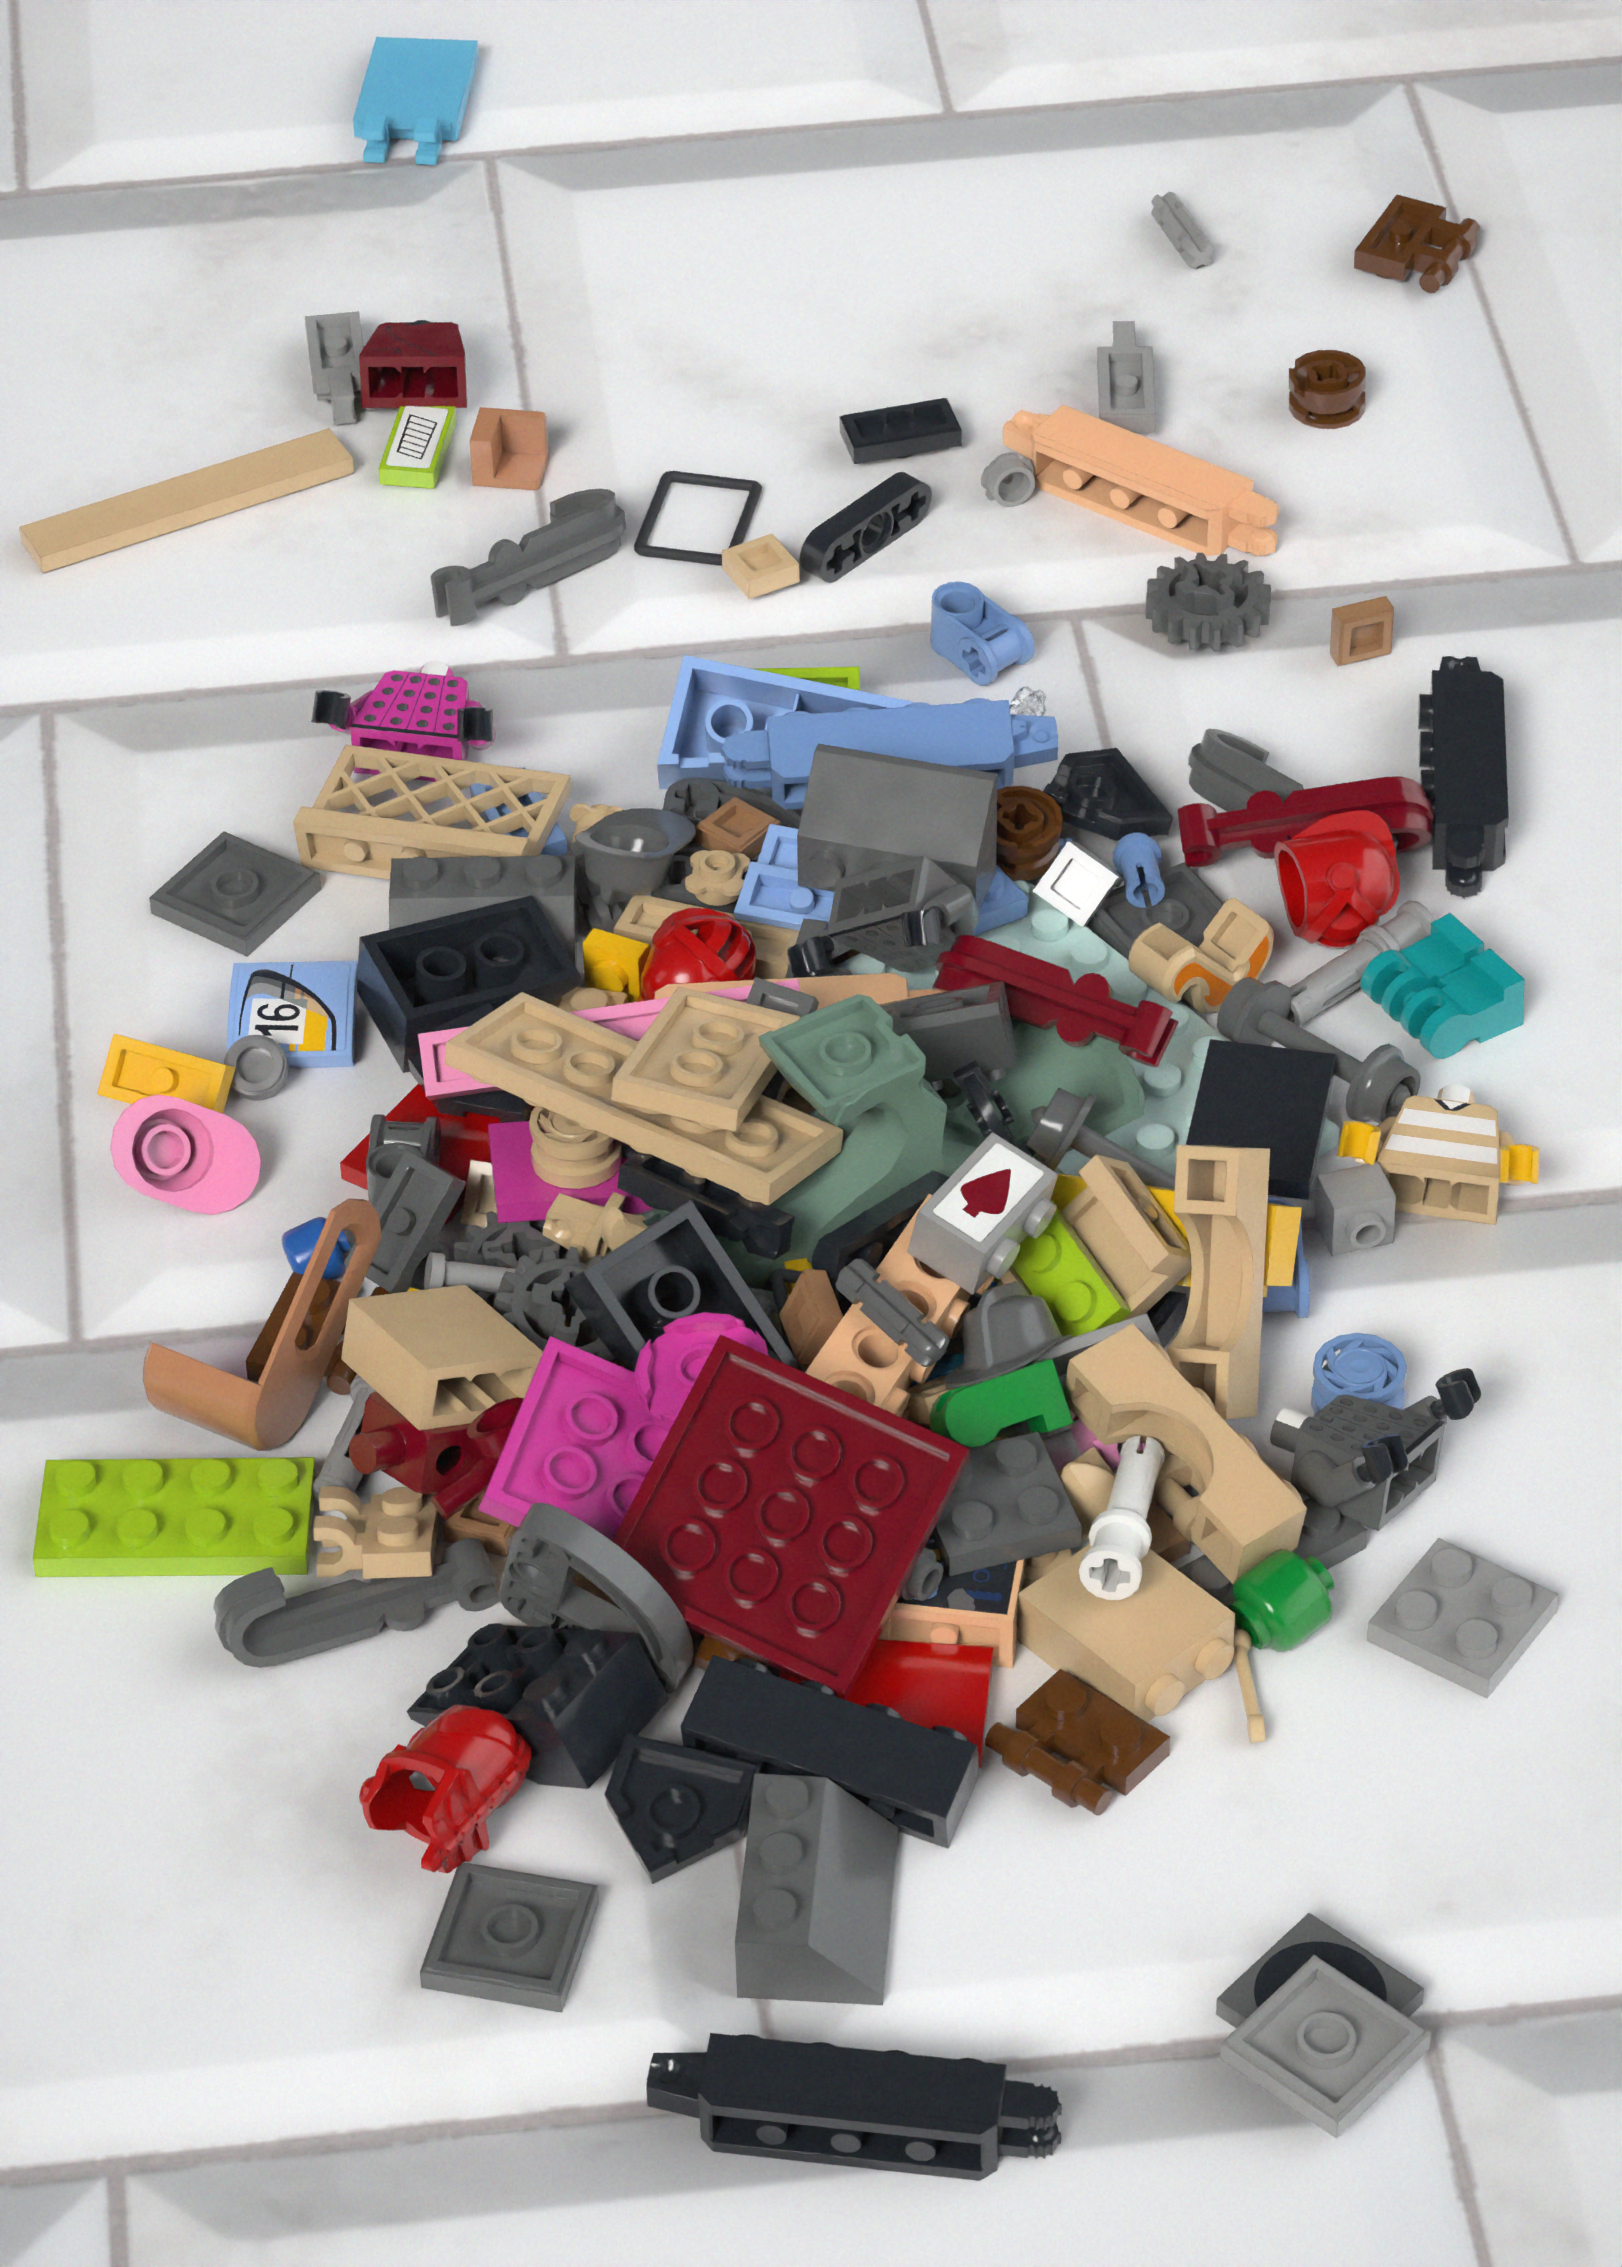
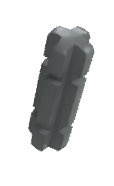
M575 841L570 844L571 850L563 855H575L578 901L585 913L587 923L591 931L593 928L614 934L613 928L623 911L619 903L608 905L602 901L600 887L590 882L587 878L584 865V849Z
M857 1258L838 1274L839 1278L835 1284L837 1290L854 1305L861 1302L863 1305L859 1310L897 1345H903L905 1342L908 1346L904 1351L920 1366L929 1367L942 1358L949 1344L948 1336L932 1321H927L924 1324L922 1320L925 1315L887 1280H882L879 1283L877 1279L880 1277V1274L864 1259Z

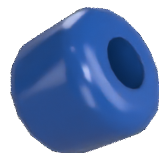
M317 1217L283 1234L281 1239L282 1247L293 1272L304 1274L327 1220L326 1218ZM345 1230L340 1232L322 1275L324 1279L334 1280L346 1272L348 1266L344 1264L347 1258L345 1253L351 1251L352 1245Z

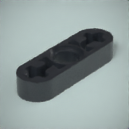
M905 472L895 473L810 532L800 551L799 560L802 569L827 583L839 580L917 526L925 517L930 507L932 498L931 488L928 484Z

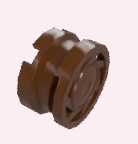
M1317 350L1295 359V367L1289 368V411L1301 423L1318 429H1337L1357 422L1365 413V366L1357 357L1338 350Z
M1007 786L997 790L996 864L1012 881L1032 880L1045 875L1060 854L1061 843H1059V837L1062 832L1063 819L1061 808L1051 796L1039 789L1027 786Z

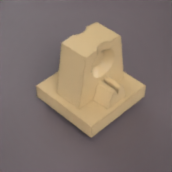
M613 1192L606 1205L600 1206L559 1193L547 1212L543 1226V1236L568 1250L570 1247H576L580 1262L588 1264L596 1255L603 1257L611 1252V1249L601 1237L603 1219L608 1209L612 1206H616L622 1212L625 1196Z

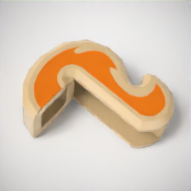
M1231 898L1226 900L1203 932L1204 941L1199 947H1196L1159 922L1143 930L1133 941L1129 951L1128 966L1135 976L1169 1002H1177L1183 999L1200 1013H1218L1227 993L1237 982L1246 977H1252L1256 980L1259 978L1272 954L1274 932L1269 922L1238 899Z

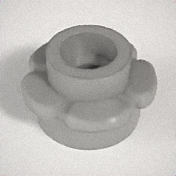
M1012 452L997 456L984 469L981 475V485L986 489V497L990 501L996 500L1005 507H1014L1024 503L1031 496L1035 488L1032 463L1027 458H1019L1016 453ZM1010 474L1007 479L1003 480L1004 477Z

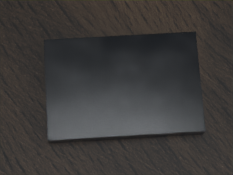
M1210 1039L1186 1145L1270 1149L1268 1195L1309 1200L1335 1074L1336 1054Z

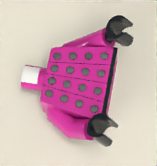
M438 661L425 663L419 673L396 670L386 672L374 690H370L352 703H350L351 696L346 693L332 690L315 691L311 722L327 723L332 729L350 735L353 746L468 761L469 744L472 748L482 751L490 748L495 741L496 731L493 726V709L482 707L479 702L470 700L468 682L462 677H454L450 667ZM354 768V773L380 774L379 770ZM423 776L414 779L436 782L435 778Z

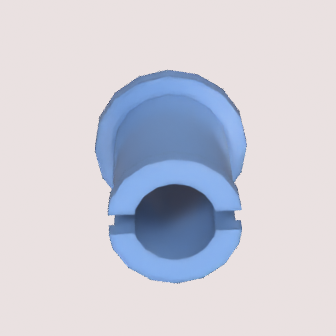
M1143 833L1125 835L1120 839L1113 851L1114 866L1123 875L1126 898L1130 904L1139 908H1146L1143 890H1148L1152 906L1159 903L1165 895V885L1161 879L1158 867L1161 861L1160 847L1155 840Z

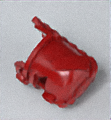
M454 1705L429 1721L425 1728L421 1727L411 1737L407 1747L398 1744L392 1752L387 1753L381 1759L375 1776L364 1781L360 1789L359 1801L362 1805L366 1822L370 1828L375 1830H404L412 1837L429 1844L421 1859L422 1869L431 1872L438 1870L448 1874L460 1866L461 1862H470L472 1857L479 1851L488 1850L490 1843L486 1820L497 1808L510 1800L521 1787L526 1778V1772L529 1769L531 1748L522 1736L516 1733L512 1724L500 1713L492 1710H482L475 1706ZM415 1771L423 1773L436 1790L426 1791L414 1788L409 1777Z

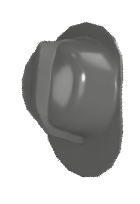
M633 808L617 811L602 818L587 830L575 835V841L584 849V865L588 880L600 887L602 901L605 904L613 905L628 900L634 894H645L658 890L665 880L673 855L693 839L696 832L694 824L682 815L654 808Z
M1015 1281L992 1287L982 1294L977 1307L969 1310L963 1317L964 1362L943 1379L945 1387H962L1012 1372L1035 1360L1057 1342L1072 1338V1334L1061 1335L1046 1301L1041 1296L1028 1295L1021 1283Z

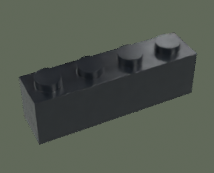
M712 1655L680 1726L684 1747L760 1764L763 1774L827 1777L897 1826L898 1832L947 1849L951 1844L979 1778L978 1747L976 1744L970 1743L960 1732L945 1726H933L929 1729L903 1720L899 1713L881 1704L868 1703L862 1706L838 1698L831 1689L814 1681L805 1680L798 1684L774 1676L765 1666L746 1658H737L733 1662Z

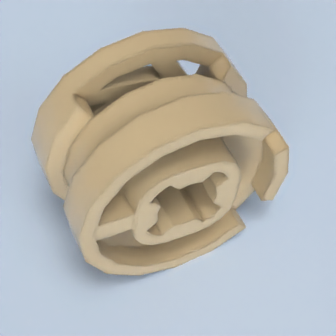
M535 1107L532 1110L529 1120V1130L533 1139L531 1163L535 1174L543 1181L560 1188L582 1189L597 1186L611 1179L619 1170L622 1161V1144L619 1140L598 1131L585 1129L579 1126L577 1122L546 1108Z

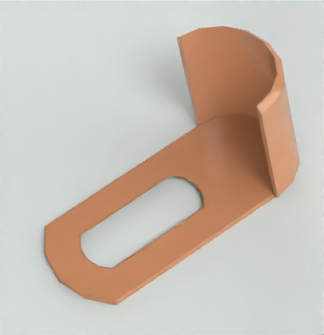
M348 1198L330 1210L258 1384L150 1341L144 1359L142 1379L148 1401L159 1411L257 1451H270L287 1442L299 1429L312 1405L346 1324L349 1299L357 1298L382 1238L379 1214L371 1203L364 1199ZM349 1230L355 1236L356 1248L315 1345L308 1350H300L295 1344V1339L340 1232Z

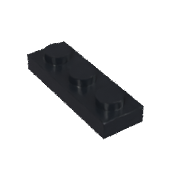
M932 1170L818 1240L812 1255V1267L815 1270L826 1271L838 1304L847 1299L837 1290L835 1285L840 1271L857 1258L864 1259L876 1270L928 1194L934 1195L950 1177Z

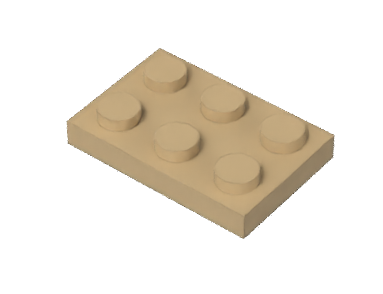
M678 986L613 1077L611 1100L634 1106L637 1110L647 1114L663 1113L694 1121L706 1129H726L736 1132L778 1070L760 1047L759 1036L794 1023L800 1019V1016Z

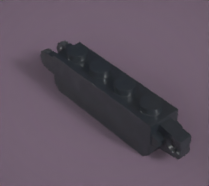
M1442 656L1440 669L1432 670L1430 694H1419L1418 729L1429 730V732L1420 731L1419 767L1430 768V770H1421L1420 785L1423 787L1426 798L1432 806L1434 816L1431 826L1432 837L1425 845H1432V870H1445V887H1447V891L1451 892L1450 895H1456L1465 899V897L1477 896V892H1481L1482 871H1494L1505 864V828L1508 827L1509 812L1504 681L1491 671H1481L1477 657L1455 658L1454 656Z
M710 2033L707 2052L653 2053L647 2076V2106L699 2118L701 2139L713 2152L981 2181L997 2171L999 2155L1021 2158L1034 2156L1035 2159L1038 2157L1045 2159L1047 2155L1053 2156V2151L1061 2144V2132L1058 2131L1057 2118L1062 2115V2104L1059 2103L1057 2091L1051 2090V2086L1044 2087L1043 2084L1035 2086L1034 2083L1007 2080V2064L988 2063L974 2058L951 2059L913 2055L900 2050L876 2051L839 2047L826 2042L801 2043L764 2039L751 2034L736 2036Z

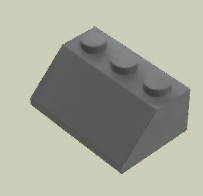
M818 743L814 752L797 834L798 886L835 892L837 879L924 855L958 884H965L971 889L973 897L976 898L979 911L996 875L997 774Z
M543 854L537 856L392 858L389 888V930L532 895L577 968L579 908L575 855L552 856Z
M1004 981L878 1004L893 1018L892 1031L897 1036L907 1033L926 1056V1070L922 1078L929 1082L935 1091L944 1088L943 1080L955 1078L953 1074L955 1071L975 1060L988 1082L1006 1077L1005 1068L1016 1066L1018 1052Z
M754 1773L735 1935L737 1998L883 2006L899 1838L898 1827L827 1777Z

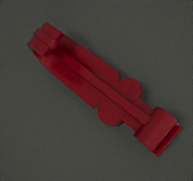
M1394 776L1292 791L1283 803L1280 796L1275 792L1262 790L1254 793L1249 798L1246 809L1217 813L1216 809L1209 804L1192 803L1179 808L1177 812L1185 865L1189 867H1205L1217 862L1222 856V850L1252 846L1253 851L1259 857L1273 859L1275 858L1274 847L1277 841L1291 839L1322 818L1354 810H1368L1379 815L1387 823L1390 833L1399 841L1395 850L1396 854L1410 852L1423 847L1430 841L1434 817L1429 800L1426 798L1423 787L1413 779Z
M960 935L955 938L950 950L940 953L935 964L939 973L932 986L933 990L947 992L1004 981L1011 1018L1043 1030L1056 1025L1057 1033L1063 1042L1073 1047L1084 1046L1094 1036L1101 1037L1119 1044L1118 1049L1123 1054L1150 1067L1159 1066L1179 1023L1171 1018L1173 1011L1157 1003L1141 1000L1137 1007L1112 999V989L1105 977L1100 974H1084L1074 983L1071 973L1066 968L972 935Z

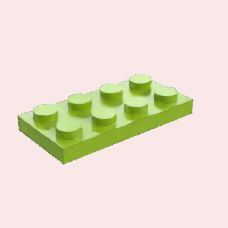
M315 1458L46 1460L33 1552L35 1577L248 1575L269 1567L273 1568L275 1575H308L314 1509L312 1487L316 1479Z

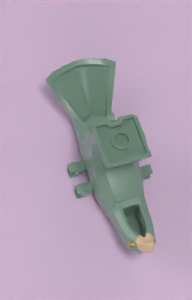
M861 994L854 995L802 1016L798 1021L778 1030L769 1031L759 1036L760 1047L788 1083L815 1108L808 1115L843 1129V1138L839 1154L770 1204V1206L795 1216L792 1226L790 1251L776 1260L749 1253L742 1240L740 1242L729 1241L727 1237L714 1235L749 1289H763L765 1285H771V1273L778 1268H784V1262L807 1258V1261L811 1262L812 1265L814 1249L818 1240L825 1234L834 1231L860 1215L863 1211L870 1209L932 1170L951 1177L986 1139L983 1137L979 1126L966 1106L969 1102L963 1091L961 1090L956 1096L942 1099L930 1083L922 1078L926 1070V1056L907 1033L897 1036L892 1031L893 1018L871 997ZM1011 1018L1018 1052L1016 1066L1005 1068L1006 1077L988 1083L992 1090L998 1089L1015 1121L1010 1123L1009 1127L1017 1141L1027 1135L1031 1136L1037 1125L1033 1123L1031 1110L1040 1106L1047 1107L1058 1088L1079 1097H1085L1089 1093L1096 1097L1083 1125L1102 1136H1106L1144 1115V1100L1146 1098L1142 1086L1135 1076L1133 1066L1118 1049L1119 1044L1094 1036L1084 1046L1073 1047L1063 1042L1057 1033L1056 1025L1043 1030ZM1069 1147L1068 1150H1067V1152H1068V1151H1071V1150H1074V1149H1072L1071 1147ZM1038 1153L1034 1156L1035 1160L1039 1162L1045 1160ZM612 1206L608 1209L603 1219L601 1237L611 1251H613L670 1212L650 1208L633 1215L621 1212L616 1206Z

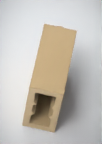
M467 1285L349 1299L341 1359L420 1431L470 1424L483 1411L496 1403L510 1398H524L543 1351Z
M1088 1544L1018 1593L1017 1641L1055 1671L1062 1669L1139 1718L1149 1722L1156 1716L1168 1714L1175 1708L1183 1696L1205 1680L1216 1679L1228 1668L1234 1656L1235 1613L1150 1548L1148 1554L1140 1561L1143 1574L1139 1588L1134 1594L1122 1600H1106L1096 1597L1085 1588L1079 1575L1083 1555L1092 1548Z

